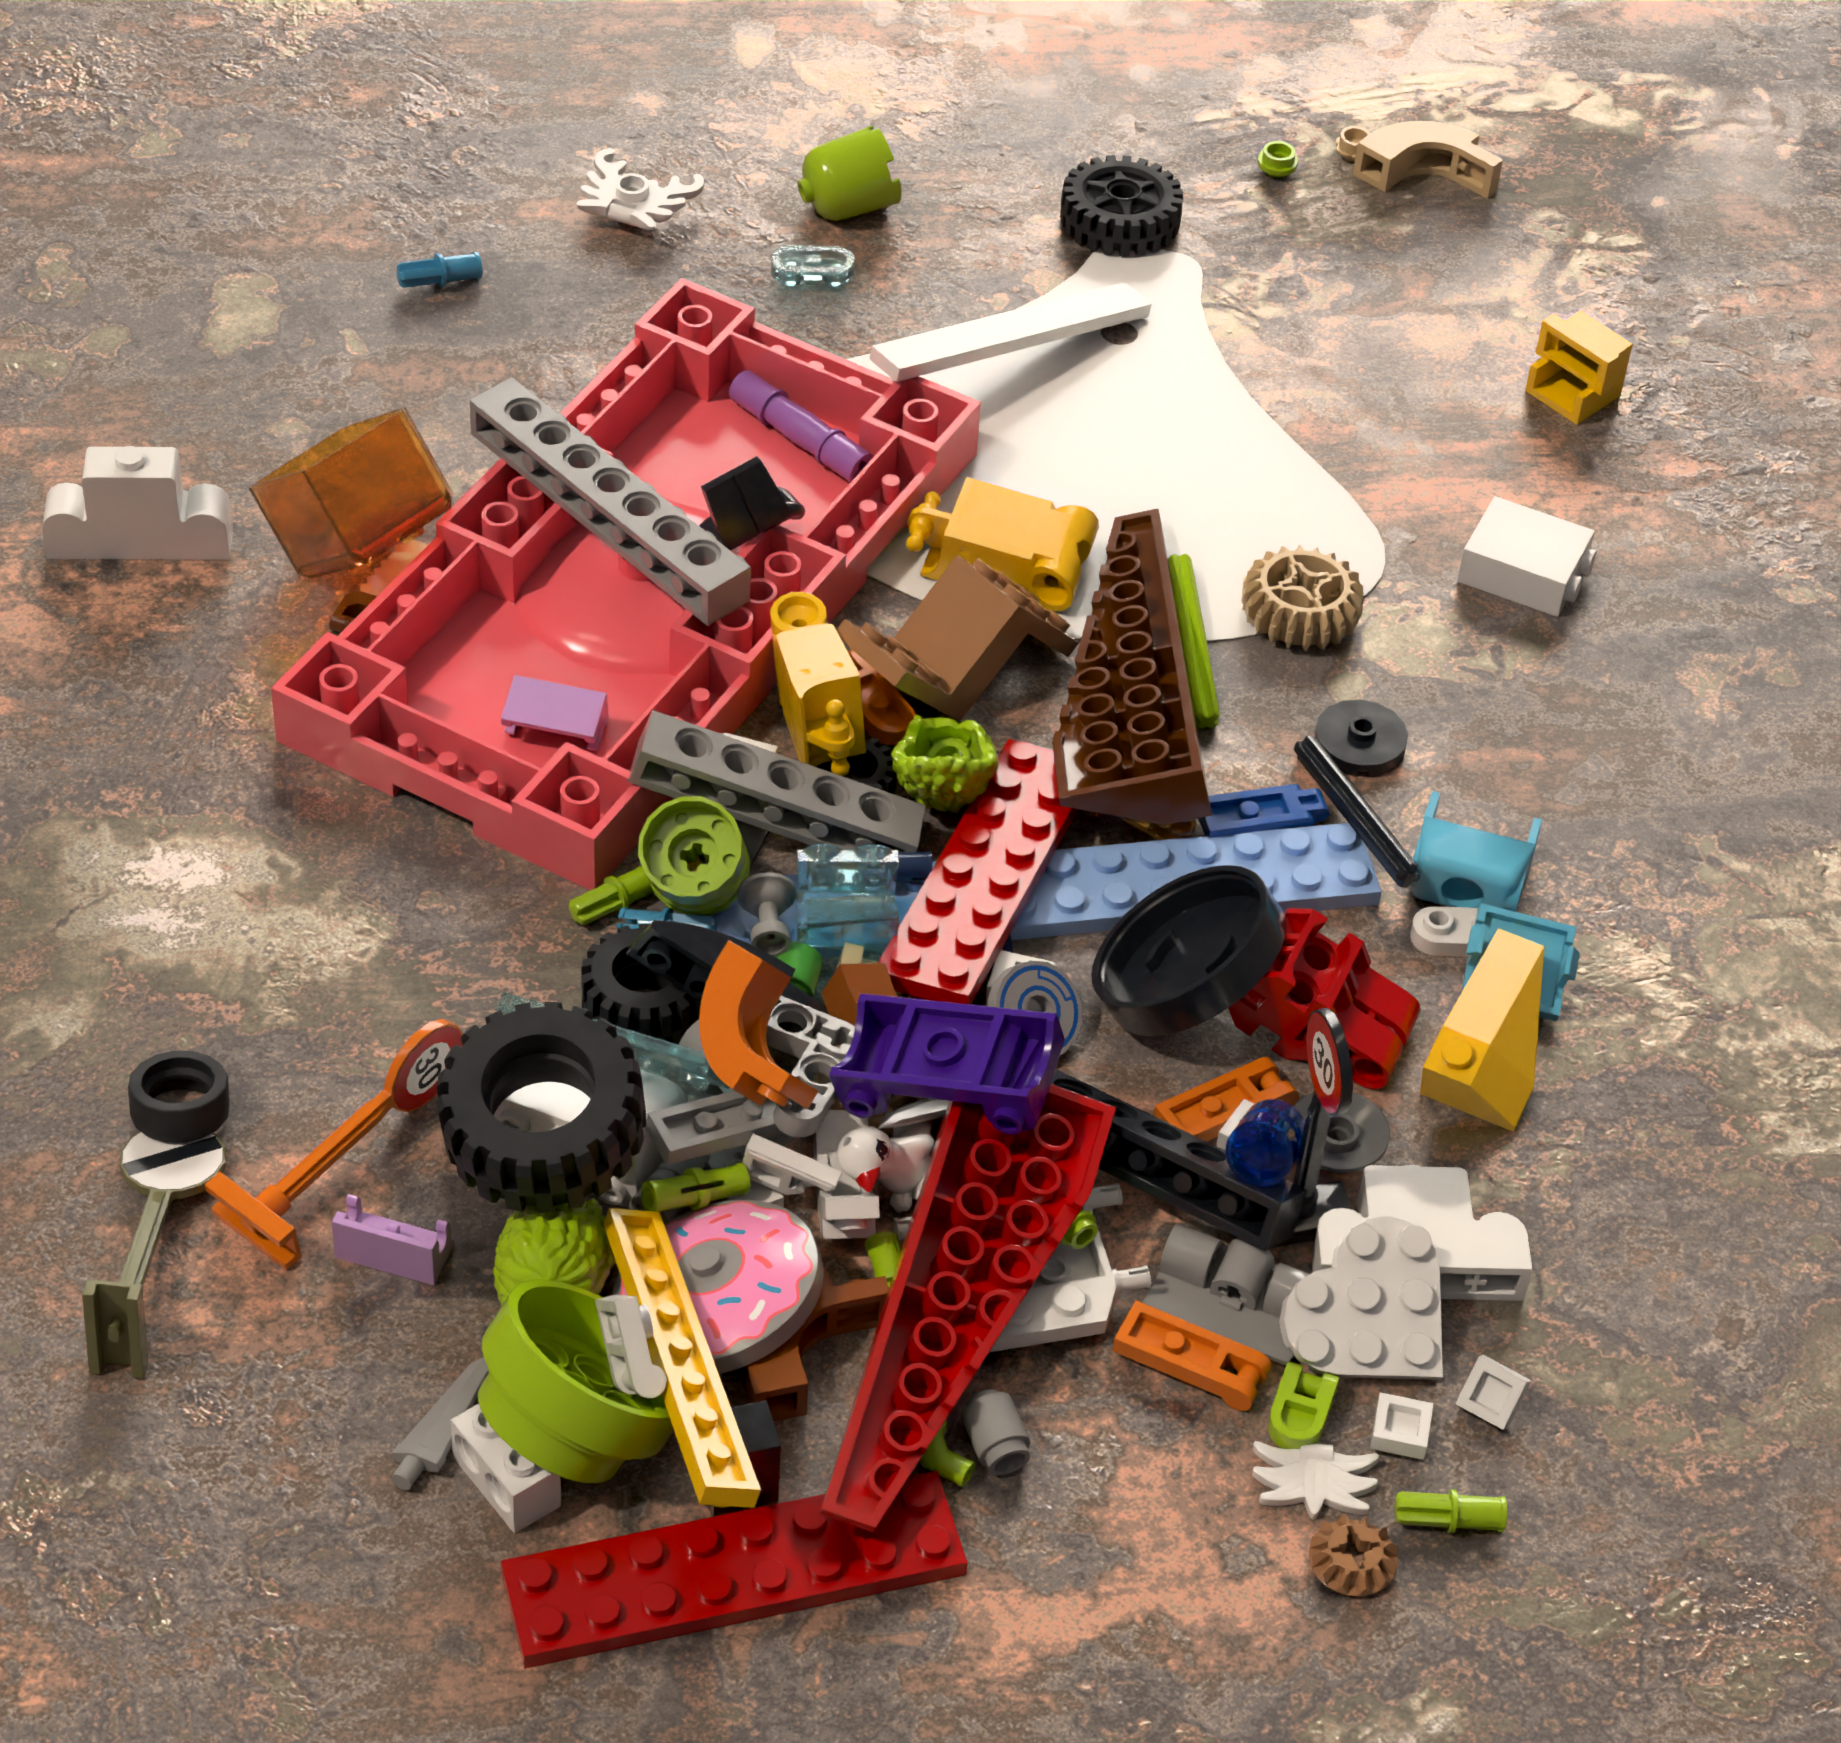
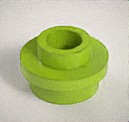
M1272 141L1267 143L1259 153L1258 166L1269 176L1280 178L1295 172L1298 166V157L1295 154L1294 147L1289 143Z

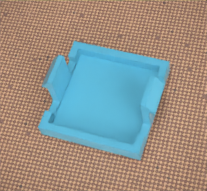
M1480 903L1477 909L1475 924L1471 926L1466 951L1468 959L1461 993L1499 928L1544 946L1539 1017L1557 1021L1560 1016L1564 986L1568 980L1575 981L1580 956V952L1572 946L1576 927Z

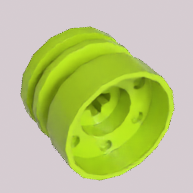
M681 796L663 803L646 819L639 835L638 857L656 897L666 907L681 914L712 916L727 910L738 899L737 890L740 884L750 877V857L735 818L721 804L702 796ZM698 855H703L707 864H699L697 871H691L688 862L694 863Z

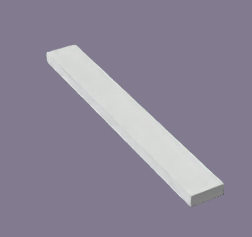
M1124 282L873 345L869 359L894 381L899 382L1148 317L1152 303Z

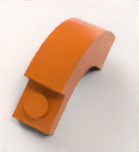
M728 940L711 969L700 1005L699 1030L705 1057L714 1073L723 1083L760 1106L763 1105L766 1098L782 1107H785L788 1100L791 1099L808 1109L818 1090L781 1069L771 1058L766 1040L767 1025L771 1012L791 977Z

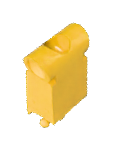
M969 477L965 479L952 514L937 510L941 503V497L935 491L926 493L924 503L911 511L907 520L911 536L906 540V547L911 552H918L923 548L924 542L930 546L920 576L938 580L957 555L972 564L979 558L995 571L1002 572L1017 585L1021 584L1040 599L1039 603L1052 611H1064L1071 606L1082 577L1081 565L1088 558L1099 529V519L1094 512L1086 507L1066 505L1055 508L1052 501Z
M790 592L780 596L770 609L779 704L783 707V714L799 761L816 767L824 762L833 760L831 764L832 773L845 776L850 770L847 757L866 753L860 675L834 625L828 624L826 607L823 602L813 594Z

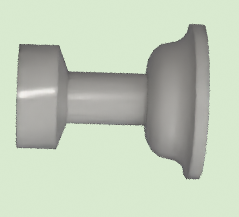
M759 873L748 877L740 884L737 890L739 905L745 911L759 918V923L750 932L751 945L778 957L786 953L791 947L789 927L779 921V916L793 905L796 899L795 885L789 878L777 873Z

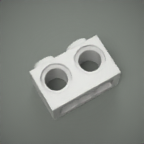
M479 1404L451 1419L454 1460L514 1534L561 1507L560 1476L537 1466L511 1448L489 1425Z

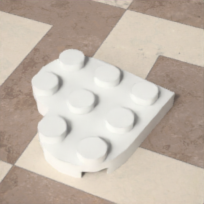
M1391 1216L1366 1219L1347 1231L1341 1243L1334 1249L1331 1268L1314 1271L1298 1281L1282 1303L1279 1324L1283 1343L1287 1348H1291L1297 1360L1309 1367L1308 1370L1312 1373L1321 1375L1325 1372L1346 1378L1429 1380L1442 1378L1440 1268L1429 1232L1425 1228L1413 1225L1407 1220Z

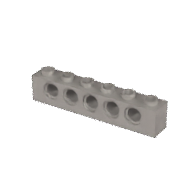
M652 710L639 738L628 779L629 783L675 799L681 796H702L721 804L736 820L834 854L838 852H881L882 847H887L888 852H916L926 805Z

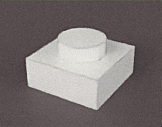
M1481 1355L1478 1357L1455 1404L1505 1430L1509 1427L1531 1380L1493 1359Z
M1380 1392L1370 1449L1424 1460L1434 1403Z

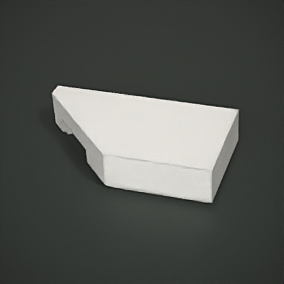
M752 1134L745 1148L742 1162L748 1170L750 1180L785 1195L804 1193L806 1187L817 1186L824 1191L835 1190L842 1175L840 1170L755 1134Z

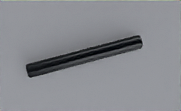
M1306 736L1303 741L1296 742L1294 751L1297 754V759L1396 884L1407 888L1412 882H1417L1420 879L1421 872L1417 869L1416 862L1319 741L1313 736Z

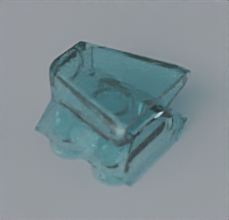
M816 844L808 846L803 850H798L795 877L796 942L813 947L842 950L844 943L849 942L864 946L863 953L882 955L893 935H898L899 912L894 898L899 865L898 850H891L889 847L875 844L863 845L854 850H842L837 846L829 844Z

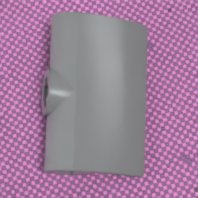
M1176 1223L1165 1244L1159 1273L1142 1303L1260 1351L1270 1360L1286 1365L1288 1361H1292L1295 1355L1291 1348H1287L1283 1343L1279 1324L1282 1303L1286 1296L1290 1294L1294 1285L1310 1274L1283 1263L1275 1264L1274 1256L1269 1249L1264 1251L1240 1238L1232 1240L1228 1246L1223 1244L1222 1240Z

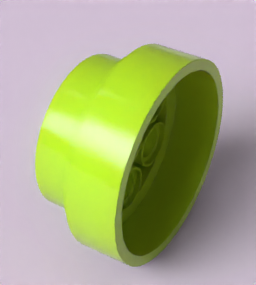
M528 1280L516 1285L512 1289L483 1335L482 1352L489 1374L479 1388L478 1402L489 1425L511 1448L532 1463L558 1476L583 1483L608 1481L616 1475L625 1460L649 1458L659 1453L674 1432L662 1394L654 1398H644L637 1394L623 1393L615 1387L595 1303L596 1299L603 1297L580 1287L559 1281Z

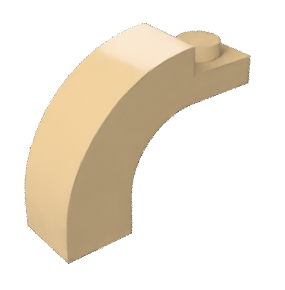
M1409 121L1382 127L1359 141L1353 175L1383 192L1388 191L1398 182L1410 176L1423 174L1437 175L1451 179L1488 199L1497 192L1503 159L1479 147V135L1470 130L1441 122Z

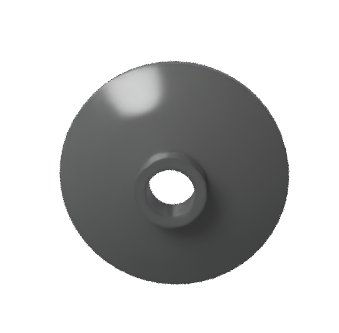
M1353 1092L1352 1104L1348 1113L1330 1118L1320 1169L1336 1173H1352L1364 1170L1369 1165H1374L1383 1157L1389 1144L1390 1128L1385 1115L1378 1106L1364 1096ZM1313 1093L1300 1099L1292 1108L1288 1118V1138L1298 1155L1307 1110L1312 1101Z

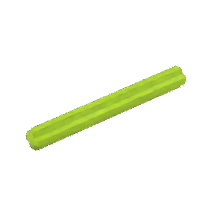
M1173 554L1168 558L1196 723L1200 729L1205 727L1212 729L1219 724L1220 711L1191 557L1187 554L1180 556Z

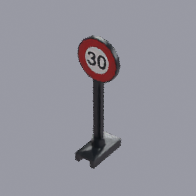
M1328 1008L1317 1009L1311 1012L1307 1022V1059L1314 1092L1307 1110L1293 1184L1308 1191L1292 1237L1272 1248L1314 1241L1319 1219L1324 1213L1337 1208L1353 1210L1341 1180L1317 1184L1330 1118L1348 1113L1353 1095L1352 1064L1348 1044L1335 1013Z

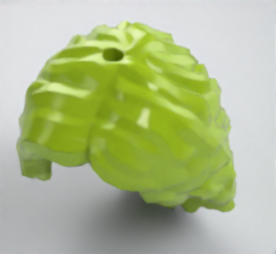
M915 715L914 719L909 722L905 736L898 742L891 753L893 770L897 773L899 783L910 794V797L918 803L926 805L925 808H935L942 812L951 811L958 813L965 804L970 805L974 802L978 795L986 791L990 779L999 767L996 748L991 737L974 720H964L958 724L949 718L922 719L921 716Z
M594 1198L572 1209H569L568 1203L554 1206V1212L538 1213L537 1206H526L524 1212L515 1211L507 1218L506 1225L499 1235V1241L497 1242L494 1260L495 1267L493 1268L494 1286L498 1292V1300L501 1302V1305H503L516 1285L536 1279L571 1284L599 1295L616 1260L603 1225L606 1217L602 1215V1207L598 1205Z

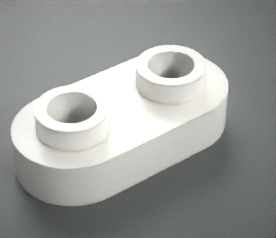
M1426 907L1421 909L1414 916L1410 938L1413 945L1421 952L1433 956L1468 957L1466 951L1471 926L1475 924L1478 908Z

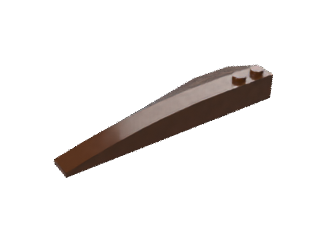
M1159 508L1118 516L1114 519L1106 547V564L1101 565L1099 572L1100 586L1098 591H1094L1092 597L1093 611L1091 616H1087L1075 658V676H1070L1068 683V701L1061 708L1059 716L1060 730L1055 731L1052 741L1060 805L1163 825L1176 822H1190L1197 818L1212 816Z

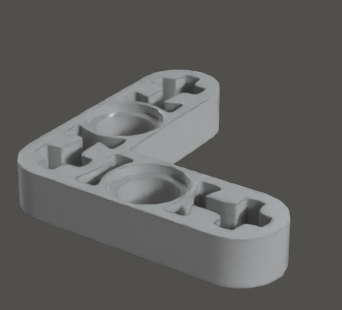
M780 996L768 1021L767 1045L800 1058L791 1075L818 1090V1093L809 1108L803 1109L800 1113H796L800 1104L791 1099L788 1100L785 1107L776 1103L773 1118L775 1125L783 1133L793 1137H807L819 1129L837 1099V1095L832 1082L827 1084L814 1083L806 1075L818 1072L829 1077L832 1066L838 1065L846 1056L853 1039L855 1026L783 996ZM793 1022L800 1025L804 1030L792 1033L783 1030L778 1024ZM813 1034H817L816 1039H812Z

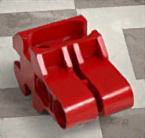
M1288 908L1284 912L1286 917V935L1276 960L1263 978L1246 995L1228 1008L1235 1027L1251 1036L1260 1025H1263L1280 1036L1271 1049L1273 1052L1287 1060H1308L1306 1045L1308 1019L1311 1012L1317 1009L1328 1008L1335 1013L1342 1026L1349 1048L1353 1082L1368 1089L1383 1088L1387 1085L1403 1051V1047L1421 1012L1419 1002L1408 991L1370 968L1371 959L1363 940L1349 932L1339 944H1336L1318 932L1327 922V917L1315 909Z

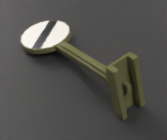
M139 1131L130 1137L122 1148L120 1156L122 1176L130 1187L142 1195L148 1196L119 1282L87 1279L82 1293L89 1373L100 1374L104 1363L131 1365L132 1378H144L148 1366L143 1284L171 1201L202 1193L206 1190L204 1185L219 1171L223 1173L225 1170V1147L215 1133H211L201 1139L181 1143L159 1141L149 1138Z

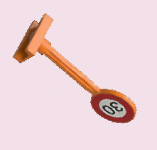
M439 1019L429 1022L416 1031L401 1047L391 1063L385 1079L384 1089L374 1099L365 1103L275 1186L269 1185L257 1197L254 1198L219 1171L204 1185L206 1191L219 1200L211 1208L212 1214L287 1271L302 1257L295 1228L281 1218L291 1208L290 1203L374 1128L390 1109L395 1108L398 1111L410 1112L421 1108L437 1095L438 1075L442 1070L446 1069L444 1059L453 1046H463L461 1040L463 1033L460 1027L452 1021Z

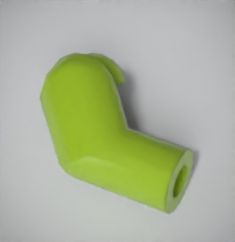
M945 1420L919 1462L925 1469L931 1472L937 1471L939 1476L961 1487H965L974 1472L975 1463L947 1449L943 1436L947 1429V1420Z

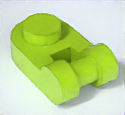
M1287 1362L1268 1421L1270 1438L1277 1446L1283 1449H1300L1301 1446L1318 1443L1333 1405L1340 1377L1325 1372L1323 1377L1303 1372L1304 1366ZM1296 1392L1315 1397V1399L1296 1394Z

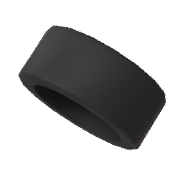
M170 1051L156 1054L141 1062L130 1074L128 1084L130 1117L136 1129L149 1138L163 1142L181 1143L201 1139L217 1131L228 1118L230 1107L228 1075L223 1065L209 1055L195 1051ZM173 1090H194L205 1094L196 1100L184 1103H165L153 1099L164 1092Z

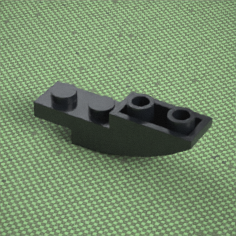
M653 920L627 951V955L700 1002L711 969L728 940L763 959L791 977V979L795 972V968L747 942L708 928L674 921ZM789 981L781 996L828 1014L825 1005ZM793 1022L778 1024L783 1030L792 1033L804 1030L800 1025Z

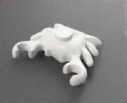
M611 148L603 149L594 157L595 168L603 179L601 180L593 171L588 172L587 179L591 187L588 185L581 186V192L586 200L578 201L577 207L589 214L603 216L650 231L655 229L656 222L661 223L671 219L673 213L686 205L685 200L697 197L704 190V178L700 174H695L693 176L694 184L683 185L680 183L678 176H672L668 186L661 188L656 180H647L642 175L634 173L622 175L626 170V161L620 160L617 163H608L613 160L615 150Z

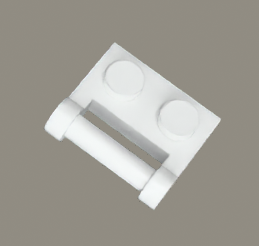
M612 1295L596 1299L595 1303L615 1387L623 1393L637 1394L644 1398L659 1396L665 1389L666 1375L659 1366L651 1362L646 1339L653 1337V1325L647 1306L645 1304L639 1306L637 1296Z

